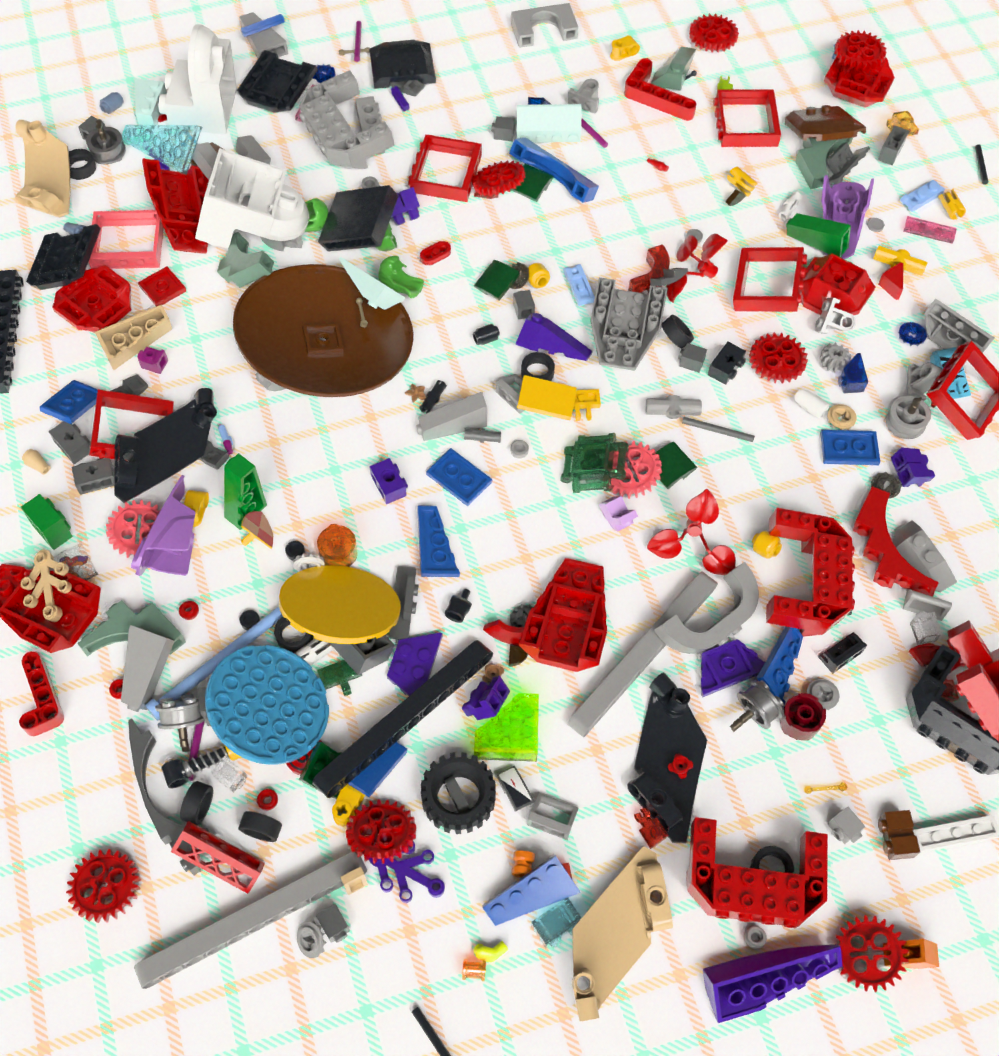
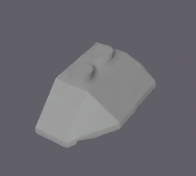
M936 298L924 312L928 339L943 349L957 348L959 345L973 341L979 350L984 353L995 339V337Z
M911 520L896 529L893 538L894 546L912 567L925 576L939 582L936 592L941 593L957 583L946 560L917 523Z

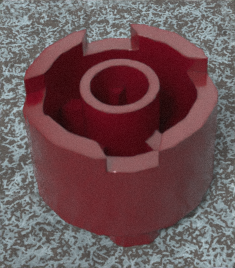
M799 693L788 699L783 708L784 716L780 718V724L783 733L795 740L809 741L818 734L824 725L826 709L823 708L817 697L808 693Z

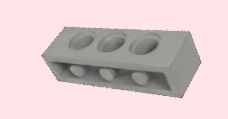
M374 96L355 98L361 132L382 122L381 113L378 114L380 112L379 103L375 102Z

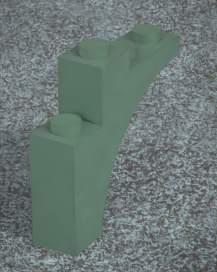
M811 137L807 138V141H803L804 149L798 150L795 163L810 189L823 187L824 176H829L826 168L827 158L842 143L848 142V145H850L853 138L816 141L815 138Z
M236 232L232 236L226 257L220 260L217 273L228 283L234 282L241 288L265 275H270L274 261L263 250L256 253H248L249 242L239 232Z
M121 600L113 604L105 612L109 619L100 623L90 634L83 636L77 644L88 657L105 646L128 641L130 625L174 640L170 655L185 644L186 641L179 630L153 603L142 608L139 614L135 615Z

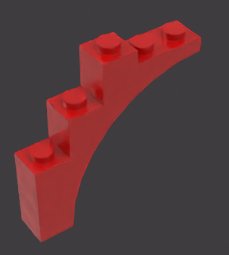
M872 486L855 521L853 531L861 536L869 537L863 556L871 561L880 563L873 582L890 589L896 583L902 588H909L916 592L933 596L939 582L925 576L912 567L900 555L891 540L886 523V506L890 493Z

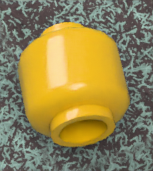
M533 263L527 268L525 277L533 288L538 289L548 284L550 273L543 264Z
M764 530L756 533L752 539L754 552L764 558L776 557L781 551L782 544L780 538L770 536L769 531Z

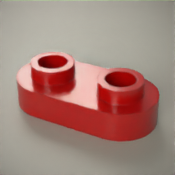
M439 241L423 249L420 252L421 263L430 266L451 255L450 243Z

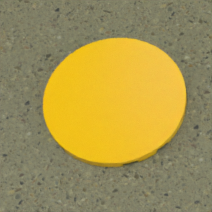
M337 565L316 566L295 573L282 585L278 601L282 616L287 618L291 622L290 625L301 633L307 632L314 635V639L337 644L367 642V639L374 637L378 639L386 635L397 624L401 610L398 595L384 580L357 568Z

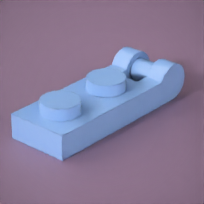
M933 179L910 194H905L900 199V202L903 205H907L911 212H914L943 194L945 189Z
M581 264L575 265L572 268H563L564 276L568 280L578 306L594 303L595 296Z

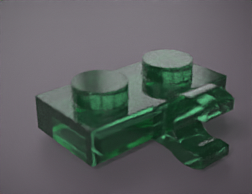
M345 660L317 670L325 690L340 685L344 697L352 694L348 681L363 676L362 674L357 675Z

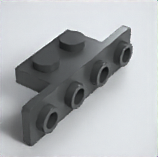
M848 142L842 143L827 159L828 166L833 173L829 178V184L833 183L836 185L842 182L843 177L848 175L851 169L857 166L858 162L866 156L870 147L857 149L852 153Z
M397 567L394 591L399 597L401 610L397 624L389 631L390 639L401 640L409 638L411 614H416L417 602H413V597L418 596L419 584H415L416 568Z

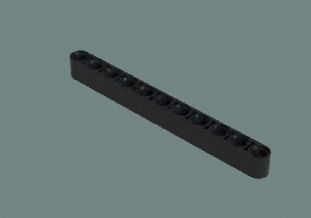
M475 640L322 769L314 777L313 785L327 798H332L492 659L494 653L481 641Z

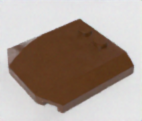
M822 105L821 108L807 107L804 110L792 111L785 117V125L803 141H807V138L811 137L815 138L816 141L853 138L857 136L858 132L866 133V126L840 106Z

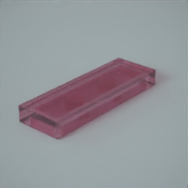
M907 216L903 232L953 244L957 228Z

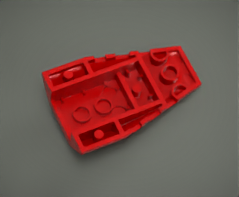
M143 158L142 164L146 188L173 250L206 254L208 243L195 239L204 196L209 183L208 178L198 166L191 165L187 173L161 169L159 160Z
M570 558L564 559L554 574L552 581L548 583L543 594L537 599L535 606L529 611L519 646L537 663L574 672L599 666L607 636L604 566Z
M1 564L0 618L22 640L49 653L73 647L98 615L100 586L71 573L61 576L55 573V571H50V575L60 580L68 581L72 585L70 592L66 594L58 591L57 587L52 585L54 603L62 609V617L57 622H52L45 619L43 615V609L46 607L44 590L34 608H29L23 604L25 596L31 595L41 578V572L35 580L34 588L26 590L21 587V581L23 578L29 577L33 568L30 570L22 566Z

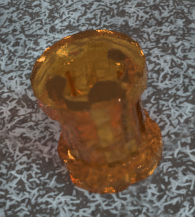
M464 959L462 980L472 978L481 979V982H485L486 960L471 962Z

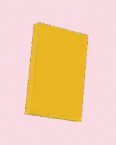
M524 375L517 408L570 421L577 387Z

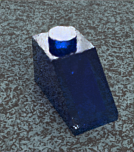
M857 353L844 367L841 376L838 377V385L842 388L843 394L861 393L867 387L868 378L861 353Z

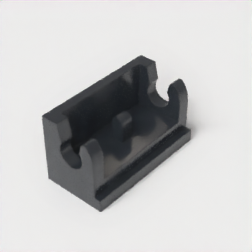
M852 632L833 647L820 654L818 658L834 674L861 655L868 645L856 633Z

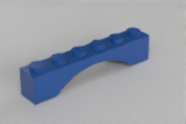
M526 137L514 139L509 152L510 155L523 163L554 176L555 179L565 186L570 195L582 203L594 200L599 185Z

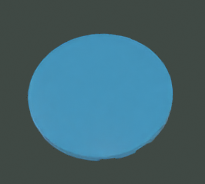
M251 645L238 649L226 656L217 665L206 687L205 708L213 731L231 751L255 763L278 765L301 758L319 742L324 734L329 718L327 692L321 679L316 676L312 667L304 659L281 647Z

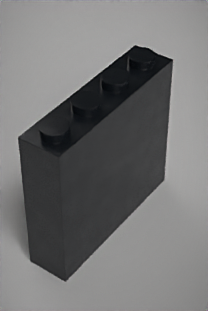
M390 185L336 192L318 242L327 252L381 246L398 199V194Z

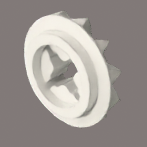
M303 553L302 556L298 555L293 560V567L297 571L325 565L324 558L319 557V554Z

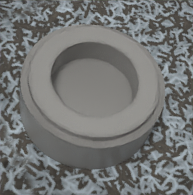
M523 440L514 441L510 447L511 455L517 459L525 458L529 453L527 442Z

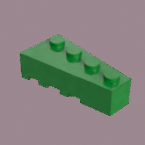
M238 453L224 465V518L241 530L244 516L253 511L261 512L267 506L256 466Z

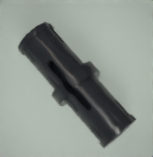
M437 380L432 390L427 392L426 399L419 407L421 412L425 413L426 411V413H429L435 403L440 401V396L447 387L445 382Z

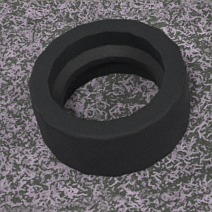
M86 149L69 151L70 178L84 180L92 176L96 170V163L91 152ZM88 161L87 164L80 168L71 167L75 162Z
M673 314L662 322L663 331L677 347L683 349L687 343H691L694 340L690 329L676 315Z
M533 352L522 360V379L524 375L552 381L554 378L555 363L548 354ZM532 364H543L548 368V372L543 375H533L527 368Z
M282 616L274 627L276 641L279 647L295 653L311 642L313 635L306 632L305 636L297 642L285 641L282 632L291 622Z
M199 781L191 784L181 805L180 819L182 821H190L195 825H199L204 820L213 799L214 789L211 785Z
M245 811L238 830L258 840L277 842L282 823L261 813Z
M765 846L760 849L753 857L750 868L759 869L762 858L772 855L782 861L785 873H794V863L789 853L777 846Z

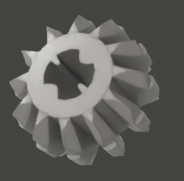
M836 342L833 345L829 343L824 347L820 356L822 367H827V372L831 369L834 373L837 371L842 372L847 368L851 359L849 348H843V344L839 346Z

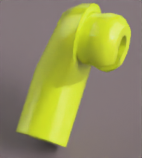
M500 941L493 948L477 944L473 951L479 960L494 962L508 951V948L503 941Z

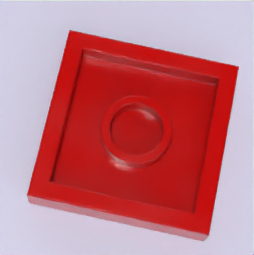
M168 266L138 282L140 289L156 307L164 305L186 292V287Z

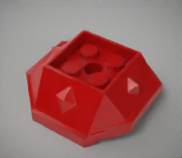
M886 57L880 66H877L876 69L871 67L870 71L866 68L864 71L861 68H858L856 71L855 67L849 69L850 65L844 66V62H839L840 58H835L824 78V82L829 86L834 97L864 108L884 101L895 79Z
M829 254L823 257H814L806 268V277L802 278L804 280V291H800V294H802L803 307L819 315L822 314L824 301L827 298H836L840 302L835 303L834 308L855 316L866 305L876 286L869 278L865 269L834 254Z
M102 265L98 268L85 270L81 278L60 288L55 293L52 308L56 314L76 329L95 333L116 324L132 311L131 286L127 280L108 266Z

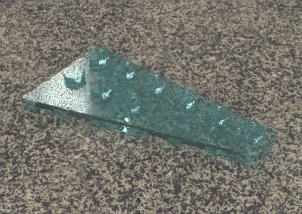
M125 125L122 138L123 142L187 175L202 127L198 125Z

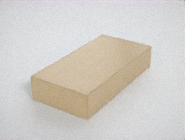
M361 867L340 877L348 895L368 886Z

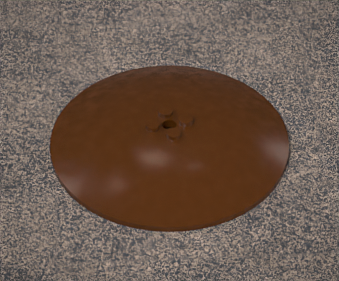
M323 264L290 266L271 272L268 276L265 275L259 278L241 295L233 314L235 342L242 356L252 368L269 381L283 388L317 397L359 395L379 388L392 380L404 368L410 357L413 346V327L409 314L401 302L385 310L379 306L375 309L368 304L369 300L362 296L345 268ZM357 298H362L364 318L368 322L365 328L360 326L362 320L359 306L356 303Z

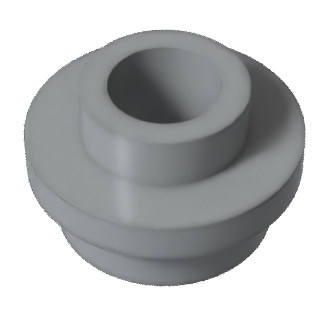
M750 926L744 933V941L750 948L760 949L765 945L767 935L761 927ZM752 934L758 936L759 940L757 942L752 940Z

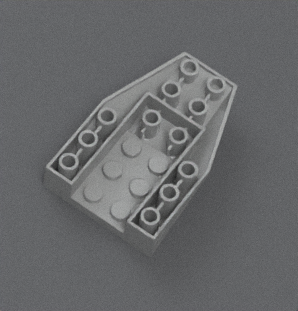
M599 277L590 318L599 365L635 371L660 332L668 288L650 285L649 294L615 289L616 280Z

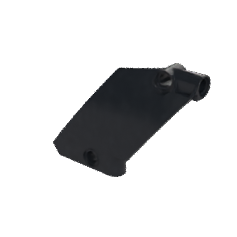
M198 389L192 401L161 420L134 433V437L120 434L116 436L114 447V495L125 503L160 484L204 456L211 423L217 415L212 389Z
M663 672L649 686L652 691L634 764V769L639 775L627 783V788L672 843L686 844L708 739L688 705L690 701L688 691L677 688V685ZM676 754H682V756L693 762V768L688 770L687 776L684 779L679 778L675 772L668 770V765L673 762ZM652 799L657 800L659 804L654 803Z

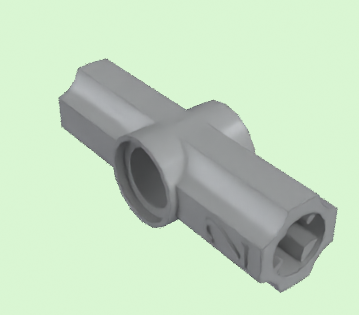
M670 395L665 399L646 398L645 411L646 415H666L669 419H677L682 415L701 416L702 401L701 399H681L678 395Z

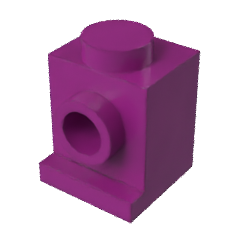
M147 346L144 351L140 350L137 356L142 369L158 374L162 373L169 361L165 350L161 349L160 351Z

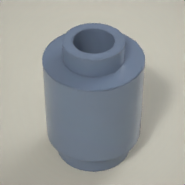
M112 92L99 101L100 109L104 113L111 114L122 106L124 99L120 93Z

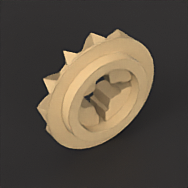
M843 404L832 406L827 414L828 423H831L833 428L837 427L840 430H849L852 426L854 427L857 421L855 411ZM845 414V418L839 421L838 418Z

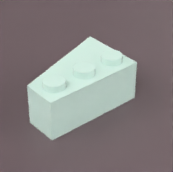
M134 78L135 113L140 128L155 130L158 124V117L160 116L159 97L160 94H167L165 82Z

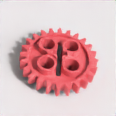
M626 441L624 447L618 444L619 449L611 448L612 454L606 453L608 459L602 460L604 465L601 466V475L608 490L613 489L614 495L619 492L620 496L623 497L624 494H627L628 499H630L631 494L638 498V493L641 492L644 496V490L647 489L651 492V485L657 486L656 480L661 479L659 474L662 473V464L659 455L655 453V449L650 450L648 444L643 447L642 442L637 446L635 441L631 445ZM624 457L628 458L631 468L633 471H635V475L639 482L635 481L631 470L628 468L627 462L625 461ZM643 471H647L644 475L640 474ZM626 479H630L629 482H623Z
M133 500L132 505L125 502V508L118 506V512L112 511L113 517H108V523L110 524H106V529L108 530L106 534L107 537H110L108 540L109 544H113V549L119 548L120 555L126 552V558H129L131 554L135 555L144 537H147L154 523H146L145 521H155L160 510L158 511V505L156 504L151 507V501L143 505V500L139 504H136L135 500ZM142 515L141 528L139 534V544H135L137 538L136 531L138 529V516ZM128 518L134 519L131 522L126 521ZM127 535L132 536L130 539H124L123 537Z

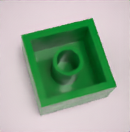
M38 494L20 508L32 527L54 551L73 537L69 531L71 526L65 520L66 518L62 512L54 508L55 505L49 498L44 499L41 494Z

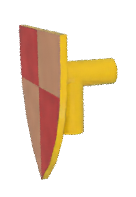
M260 511L249 512L242 520L241 527L248 534L241 540V543L247 546L254 538H257L272 549L273 532L264 513Z

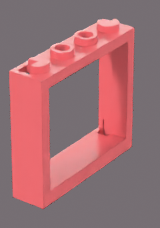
M156 210L93 212L92 225L97 224L101 230L88 262L91 269L106 265L110 269L160 268L164 227ZM156 225L153 251L99 253L102 227Z

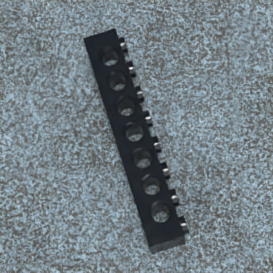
M0 270V394L9 393L10 386H12L11 372L14 371L13 357L16 355L14 345L17 342L16 328H19V302L22 300L21 287L24 285L23 278L19 276L17 270Z

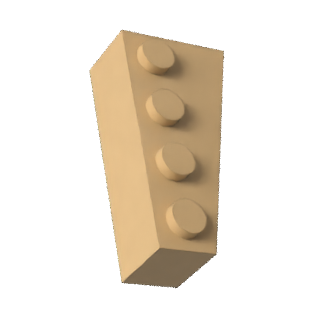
M159 305L96 331L95 334L114 371L137 355L140 350H144L146 346L148 347L171 331L172 326L163 306Z

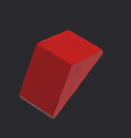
M903 262L885 271L878 283L895 300H899L903 291Z

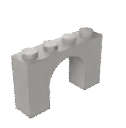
M570 3L511 11V26L519 48L534 46L532 27L541 23L556 26L563 41L578 39V24Z
M252 135L237 137L235 151L239 155L270 165V156ZM209 142L193 144L192 159L208 180H210L218 153Z

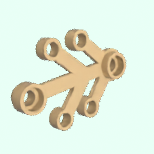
M44 549L35 555V566L29 577H25L21 581L22 588L32 590L35 586V580L41 572V578L31 595L25 596L23 604L29 608H34L44 590L46 607L43 609V615L45 619L57 622L62 617V609L54 603L52 585L57 587L58 591L65 594L70 592L72 585L68 581L60 580L50 575L49 567L53 568L55 573L61 576L68 573L69 567L62 562L54 561L52 553Z

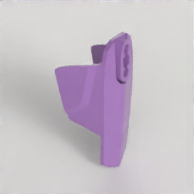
M828 175L824 176L821 199L823 219L851 225L849 248L841 257L842 259H847L855 253L865 213L870 206L874 178H871L866 190L863 185L855 182H840L831 188Z
M181 475L158 513L147 537L143 538L134 555L131 568L136 570L135 575L142 576L147 568L168 574L188 575L194 542L192 530L195 511L180 502L185 494L184 475Z

